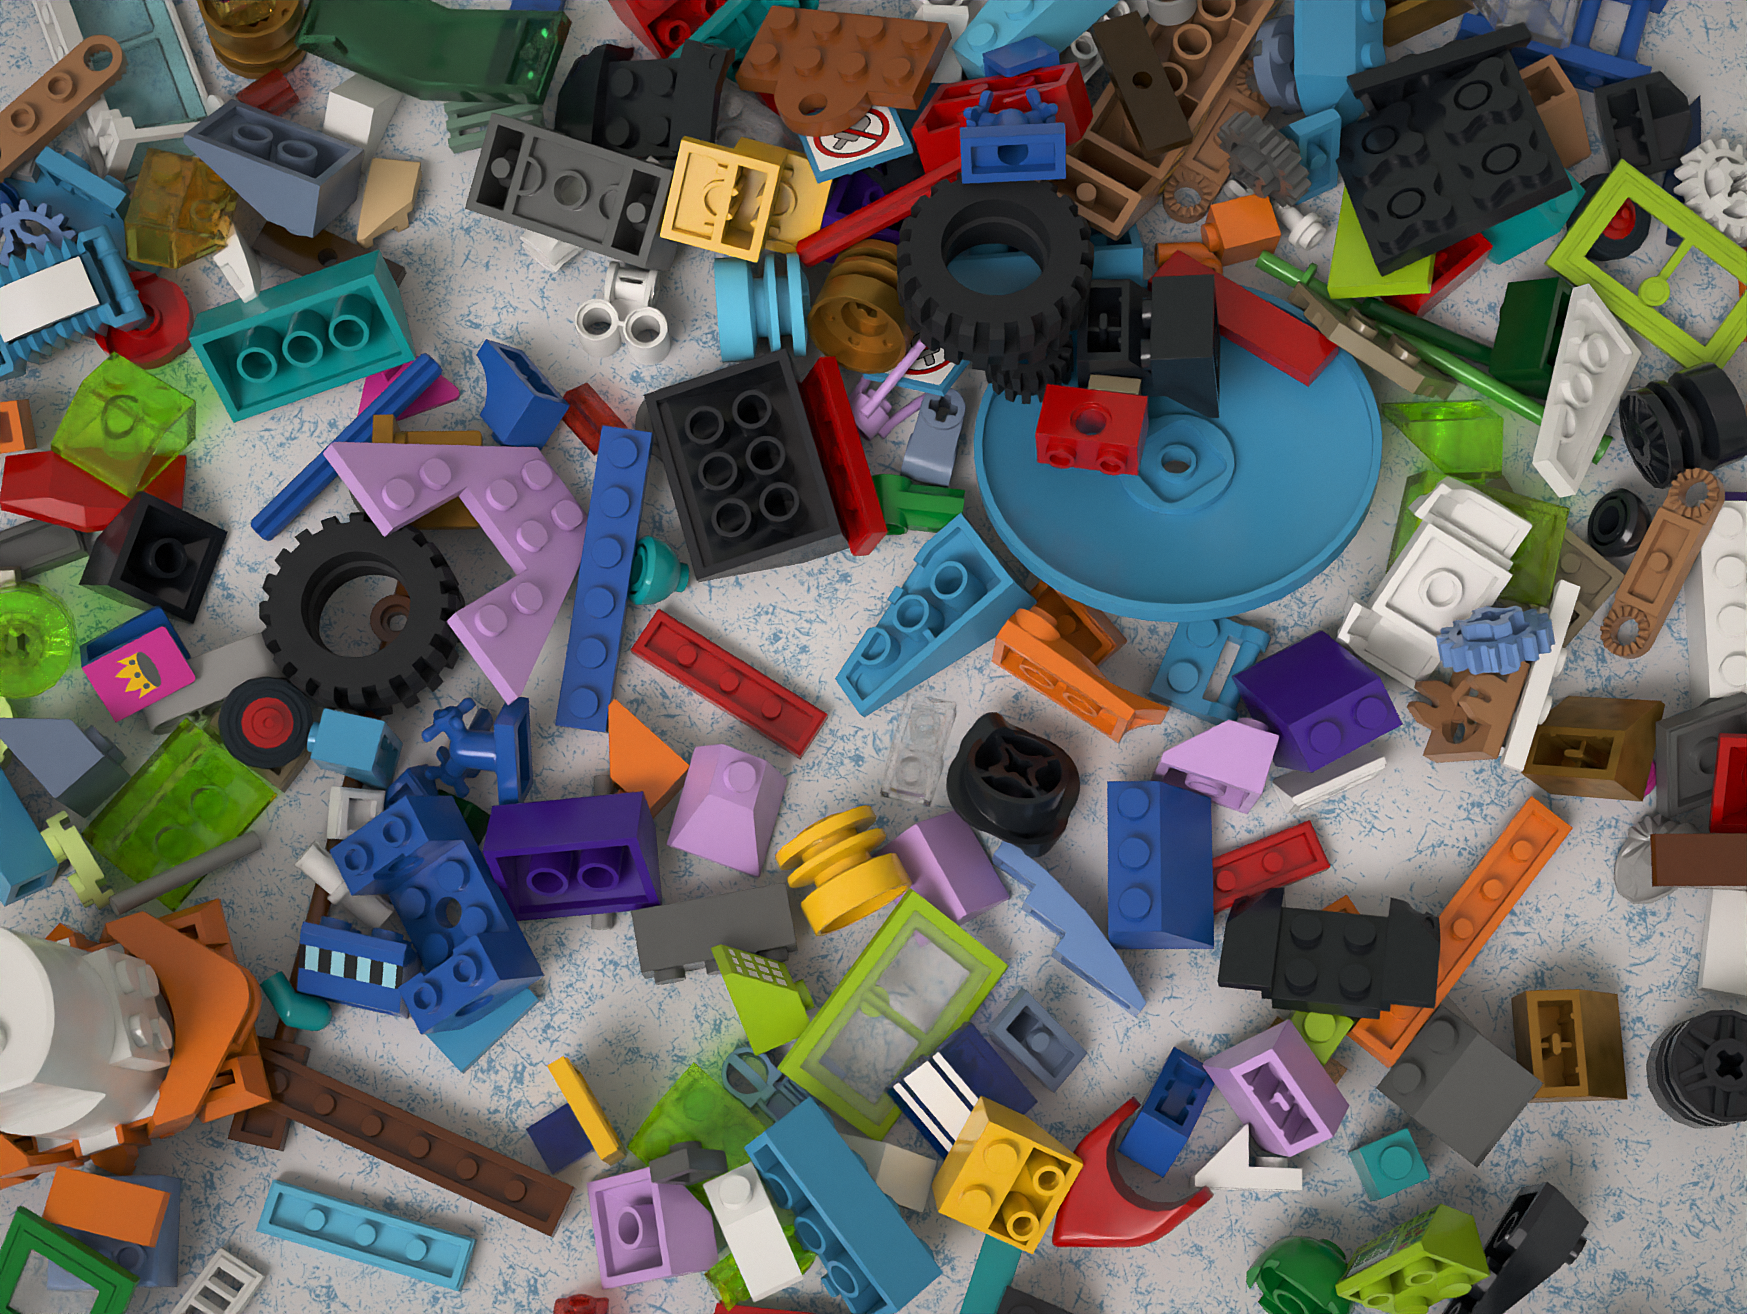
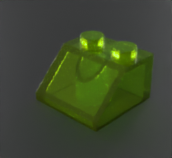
M113 352L81 382L50 444L51 450L132 499L138 491L144 490L195 439L196 400L116 352Z

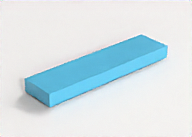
M276 1179L272 1181L256 1228L257 1232L458 1292L462 1291L478 1240Z

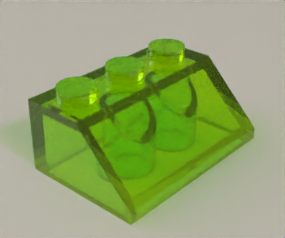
M186 717L80 835L100 855L138 884L244 834L278 794ZM206 875L156 899L174 912Z

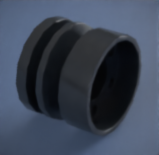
M1702 362L1675 372L1668 379V383L1665 380H1653L1645 387L1637 386L1626 390L1620 398V427L1626 447L1641 475L1654 488L1665 489L1673 485L1671 482L1678 478L1677 475L1679 473L1686 472V469L1700 468L1706 471H1713L1740 461L1747 455V416L1744 405L1732 381L1714 363Z
M1711 1010L1665 1029L1652 1044L1646 1063L1648 1088L1658 1107L1674 1121L1695 1129L1719 1128L1747 1121L1746 1014L1735 1010ZM1724 1058L1729 1066L1723 1071L1725 1076L1720 1077L1715 1069L1721 1064L1719 1059Z

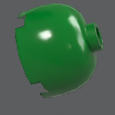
M1287 1236L1277 1240L1258 1256L1246 1273V1283L1249 1289L1256 1282L1258 1288L1262 1291L1263 1295L1258 1303L1268 1314H1353L1356 1302L1338 1296L1335 1287L1347 1270L1346 1256L1340 1247L1327 1239L1317 1240L1307 1236Z

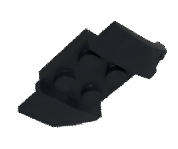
M685 39L680 58L630 61L634 56V47L624 48L608 43L596 46L589 55L583 54L573 63L558 93L554 130L563 132L566 136L642 160H647L649 156H652L657 161L677 160L681 139L684 136L715 144L722 87L726 73L735 60L736 48L717 43H702Z
M1270 888L1262 894L1251 898L1248 895L1242 896L1234 900L1226 921L1217 980L1218 986L1261 991L1262 999H1272L1273 1009L1380 1020V1011L1390 1012L1391 1004L1434 1009L1440 955L1439 918L1429 912L1423 914L1413 909L1408 902L1396 898L1390 899L1389 916L1384 917L1286 907L1285 888Z

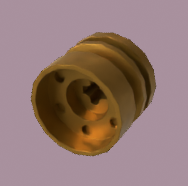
M197 0L216 58L231 73L246 79L262 80L286 74L302 61L310 46L311 27L304 7V0Z
M866 239L841 251L807 316L808 333L815 346L825 356H836L838 365L848 370L875 374L885 373L895 368L902 361L915 335V331L910 329L905 320L904 308L899 304L897 293V245L893 243Z

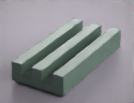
M535 82L444 103V111L448 115L446 128L451 137L448 138V144L454 154L482 148L487 130L462 135V131L488 125L492 112L515 118L532 115L533 119L527 121L545 127L541 91Z

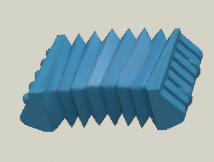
M107 225L78 233L77 243L63 236L62 248L46 241L44 254L28 246L25 260L11 254L9 266L0 263L1 288L31 274L79 256L100 304L98 307L53 323V326L4 343L0 334V382L26 375L27 361L40 365L39 352L52 356V346L65 350L66 338L80 343L82 335L95 339V332L107 337L109 325L128 332L138 328V325L148 318L138 297L139 291L135 290L120 256L121 250L116 247Z

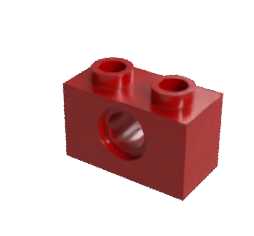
M1047 384L1035 432L1037 463L1049 464L1060 469L1074 467L1097 470L1107 475L1127 474L1138 476L1149 426L1148 396Z

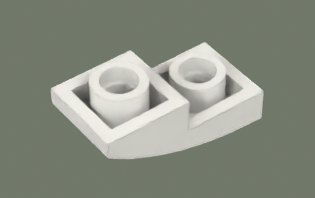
M78 256L0 288V334L4 343L48 328L57 321L100 306L80 257Z

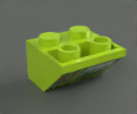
M1440 1203L1359 1246L1348 1262L1347 1270L1335 1287L1338 1296L1360 1303L1366 1308H1375L1390 1314H1426L1429 1310L1428 1307L1446 1298H1456L1467 1294L1472 1289L1471 1285L1491 1275L1474 1216Z

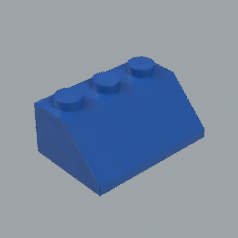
M1107 781L1109 943L1114 949H1214L1211 798L1161 781Z

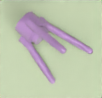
M920 339L876 391L869 389L865 394L872 380L864 379L862 375L854 391L848 397L858 433L865 440L871 441L876 434L885 439L895 426L920 410L921 402L926 393L917 397L890 417L887 414L892 409V406L884 399L925 349L926 346Z

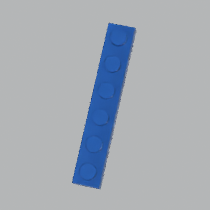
M602 425L555 722L556 726L608 733V705L613 701L654 441V434L652 432Z

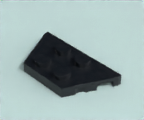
M1521 22L1466 40H1453L1443 47L1421 54L1405 55L1395 62L1349 75L1346 81L1355 98L1360 99L1367 113L1372 118L1379 114V110L1392 103L1402 101V99L1423 89H1428L1435 83L1476 65L1487 58L1507 49L1511 51L1515 47H1527L1531 42L1532 35L1526 24Z

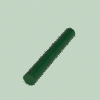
M1366 297L1360 310L1363 315L1486 367L1490 366L1489 357L1493 349L1492 347L1374 297Z

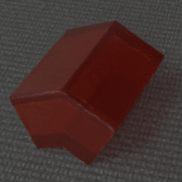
M588 383L566 391L563 396L570 405L562 418L563 422L594 456L598 454L602 425L628 429L624 422Z

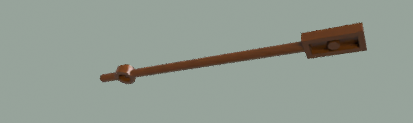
M398 580L394 595H389L379 600L373 607L370 615L371 628L381 641L379 651L392 643L402 631L390 629L391 619L397 615H403L407 619L409 616L410 598L405 587ZM372 710L365 711L363 716L377 720L382 718V716L377 717ZM344 776L342 787L363 789L364 783ZM327 839L325 849L330 853L329 850L343 840ZM315 883L305 922L319 925L322 916L328 917L332 903L327 899L329 893L317 883ZM300 942L289 979L290 984L297 993H300L297 991ZM280 1017L273 1039L257 1035L260 1046L305 1066L307 1065L311 1050L307 1046L294 1044L298 1028L286 1026ZM289 1071L287 1078L289 1081H297L299 1075ZM260 1105L234 1114L228 1139L283 1152L292 1120Z

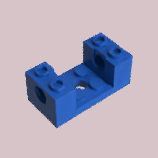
M405 795L329 850L352 896L388 894L416 952L420 955L419 958L426 971L415 975L398 987V990L421 1035L463 1029L482 1019L545 976L499 886L495 883L491 871L452 796ZM452 898L459 902L462 910L460 921L456 926L449 922L446 914L447 905Z

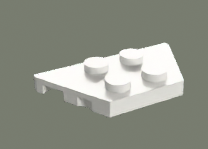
M1562 579L1554 587L1550 608L1540 607L1537 611V614L1547 613L1549 619H1551L1555 645H1551L1552 651L1550 653L1539 654L1540 660L1525 661L1530 664V669L1499 756H1502L1500 759L1501 765L1519 772L1524 769L1537 725L1543 724L1549 714L1552 696L1547 695L1552 677L1555 678L1559 675L1567 657V649L1563 648L1562 645L1580 586Z

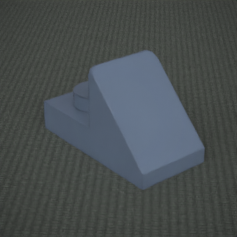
M1023 988L1017 992L988 1027L991 1041L1013 1055L1045 1088L1053 1093L1057 1091L1087 1055L1082 1046Z

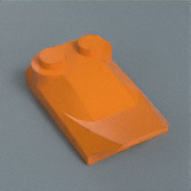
M1032 606L1029 611L1019 608L1006 621L996 636L991 662L1118 744L1125 733L1142 726L1161 725L1170 707L1143 698L1111 683L1086 656L1060 637L1059 632L1055 629L1058 622L1041 608Z

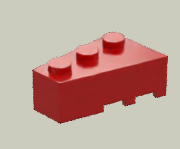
M1074 62L1033 69L1013 77L996 75L940 85L911 129L925 174L961 156L960 127H966V118L963 115V111L967 107L973 108L976 105L978 106L980 95L984 90L993 91L994 96L989 113L998 115L1002 110L1009 108L1018 109L1023 113L1031 111L1032 108L1027 100L1026 90L1030 88L1037 89L1042 103H1055L1058 106L1055 123H1065L1066 147L1082 139L1094 117L1079 63Z

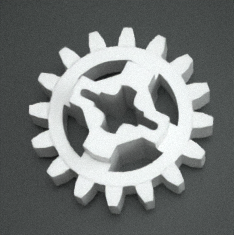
M1722 138L1715 143L1710 139L1681 157L1680 160L1683 165L1674 171V175L1682 183L1673 188L1674 193L1684 197L1685 202L1682 204L1733 242L1739 244L1747 239V160L1742 156V145L1737 144L1729 149L1726 139Z

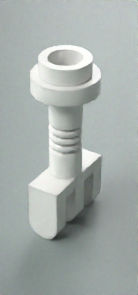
M1229 180L1223 187L1224 193L1231 200L1255 194L1241 180L1238 181L1247 190L1234 180ZM1276 200L1271 203L1275 217L1292 231L1288 241L1295 248L1303 247L1306 251H1309L1321 241L1326 233V228L1322 225L1323 219L1316 212H1311L1304 216L1295 207H1290L1288 204L1283 208Z

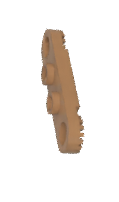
M93 35L84 39L0 112V183L4 182L6 177L10 178L11 173L24 161L28 162L94 105L101 98L100 95L110 86L115 85L117 80H122L123 73L126 74L128 61L125 52L115 39L107 35ZM100 50L102 52H105V50L109 53L112 52V62L106 69L101 71L89 69L90 65L88 62L91 63L90 57L93 58L95 52L97 54L100 53Z
M1254 57L1252 60L1248 59L1244 64L1240 65L1239 70L1187 149L1173 175L1167 181L1162 198L1163 207L1169 217L1177 222L1194 223L1201 220L1208 213L1210 205H1213L1232 174L1228 168L1230 164L1227 161L1230 156L1219 146L1222 143L1217 137L1220 127L1234 113L1238 112L1240 114L1243 110L1247 111L1252 118L1258 115L1264 121L1273 108L1265 101L1261 93L1258 94V91L1253 93V90L1251 88L1248 89V85L1245 84L1246 78L1255 74ZM1181 188H1191L1200 195L1201 201L1194 208L1193 206L1189 208L1187 206L1181 207V204H1177V200L1174 199V193Z
M1686 469V472L1679 473L1677 475L1678 478L1671 482L1673 485L1669 488L1662 507L1659 506L1614 596L1615 602L1608 616L1603 619L1604 624L1600 627V631H1602L1600 639L1603 641L1606 649L1619 657L1635 659L1643 656L1650 650L1724 504L1725 489L1723 483L1718 477L1705 469ZM1705 482L1709 490L1707 492L1709 497L1704 500L1706 502L1704 504L1701 503L1700 507H1688L1686 493L1689 488L1696 483ZM1634 619L1639 624L1638 628L1640 631L1637 633L1639 637H1636V642H1631V645L1622 646L1617 638L1618 630L1624 622Z

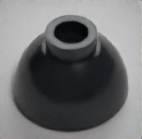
M1617 488L1605 494L1594 506L1589 517L1588 540L1590 546L1600 555L1606 557H1623L1636 552L1652 522L1651 514L1645 502L1635 493L1624 488Z

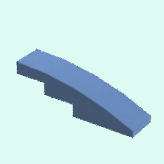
M1003 841L993 854L991 863L1031 891L1024 900L1021 910L1061 938L1051 957L1136 1017L1146 1005V1001L1120 956L1088 913L1048 871L1032 858L1025 855L1017 846Z

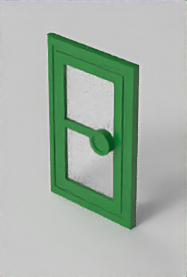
M19 1206L16 1209L0 1249V1314H125L141 1278L26 1207Z

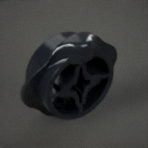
M988 712L979 717L963 737L959 751L950 764L947 773L946 789L951 806L966 823L980 831L1020 848L1025 855L1036 858L1048 853L1064 833L1071 811L1074 809L1079 797L1080 778L1073 760L1058 745L1010 724L997 712Z

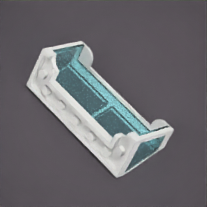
M32 0L55 64L84 39L93 35L112 37L118 42L127 56L126 74L123 73L122 80H117L115 85L110 86L100 95L101 98L75 120L96 176L104 179L106 175H110L128 187L201 160L183 143L184 134L225 103L218 94L208 96L172 0ZM100 50L99 54L95 52V56L93 58L90 57L91 63L88 62L90 65L89 69L93 71L106 69L112 62V52L109 53L107 50L105 52Z

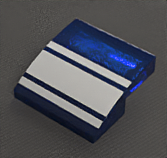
M965 1021L931 1054L928 1056L920 1055L883 1090L943 1161L946 1159L981 1095L1023 1115L1038 1103L1036 1098L978 1029L968 1021Z

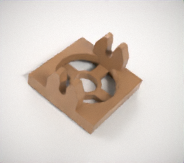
M1522 661L1519 671L1505 675L1486 672L1474 675L1469 672V669L1460 672L1453 671L1448 685L1440 680L1416 682L1414 688L1421 695L1432 701V706L1419 701H1411L1407 705V709L1416 722L1432 730L1423 756L1436 763L1497 759L1530 669V664ZM1471 688L1479 692L1476 697L1469 696ZM1463 723L1466 730L1462 741L1456 744L1453 738L1458 724Z

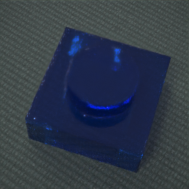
M568 1103L526 1128L554 1176L595 1151Z

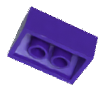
M643 791L492 806L483 854L493 879L499 886L516 921L626 912L662 905L656 827Z

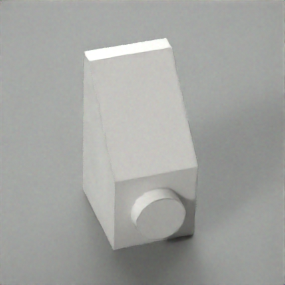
M752 1161L702 1184L754 1302L804 1279Z

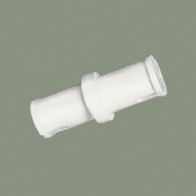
M317 840L302 853L293 865L328 892L327 899L331 903L336 905L340 902L365 923L371 931L373 928H379L395 909L393 904H389L380 895L352 896L332 855Z

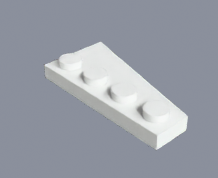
M1589 283L1572 288L1532 464L1559 498L1576 495L1641 355L1640 350Z

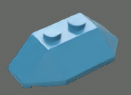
M1294 0V76L1300 105L1306 117L1323 112L1339 103V114L1342 117L1341 128L1356 122L1362 115L1365 107L1360 99L1355 98L1346 80L1349 75L1385 65L1383 19L1386 13V5L1384 0Z

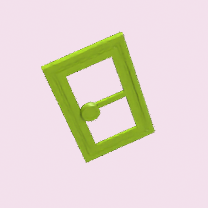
M1621 158L1544 264L1574 287L1589 283L1612 315L1685 369L1702 362H1711L1723 369L1747 336V289L1705 346L1652 308L1660 306L1668 300L1670 287L1667 279L1692 246L1746 286L1747 251ZM1627 198H1630L1683 238V241L1658 275L1646 278L1640 283L1638 296L1584 257Z

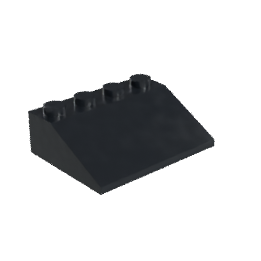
M786 348L644 395L698 582L801 564L849 548L799 374Z

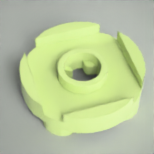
M63 810L45 820L49 827L41 831L40 834L58 864L68 859L76 871L67 879L83 906L87 908L95 903L98 910L109 905V897L115 893L112 888L101 893L99 888L107 884L105 876L75 826L73 825L66 830L63 829V826L71 822L66 811Z

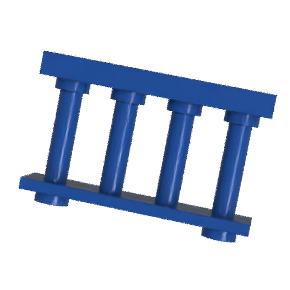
M1482 0L1478 14L1464 13L1453 40H1466L1511 26L1501 23L1496 19L1502 0ZM1532 0L1525 22L1532 35L1531 42L1527 47L1512 48L1510 53L1519 71L1552 54L1574 88L1594 93L1593 88L1651 73L1652 67L1638 63L1636 56L1649 11L1660 14L1668 0H1612L1630 6L1616 56L1592 50L1589 46L1602 0H1582L1570 42L1548 37L1543 33L1552 0Z

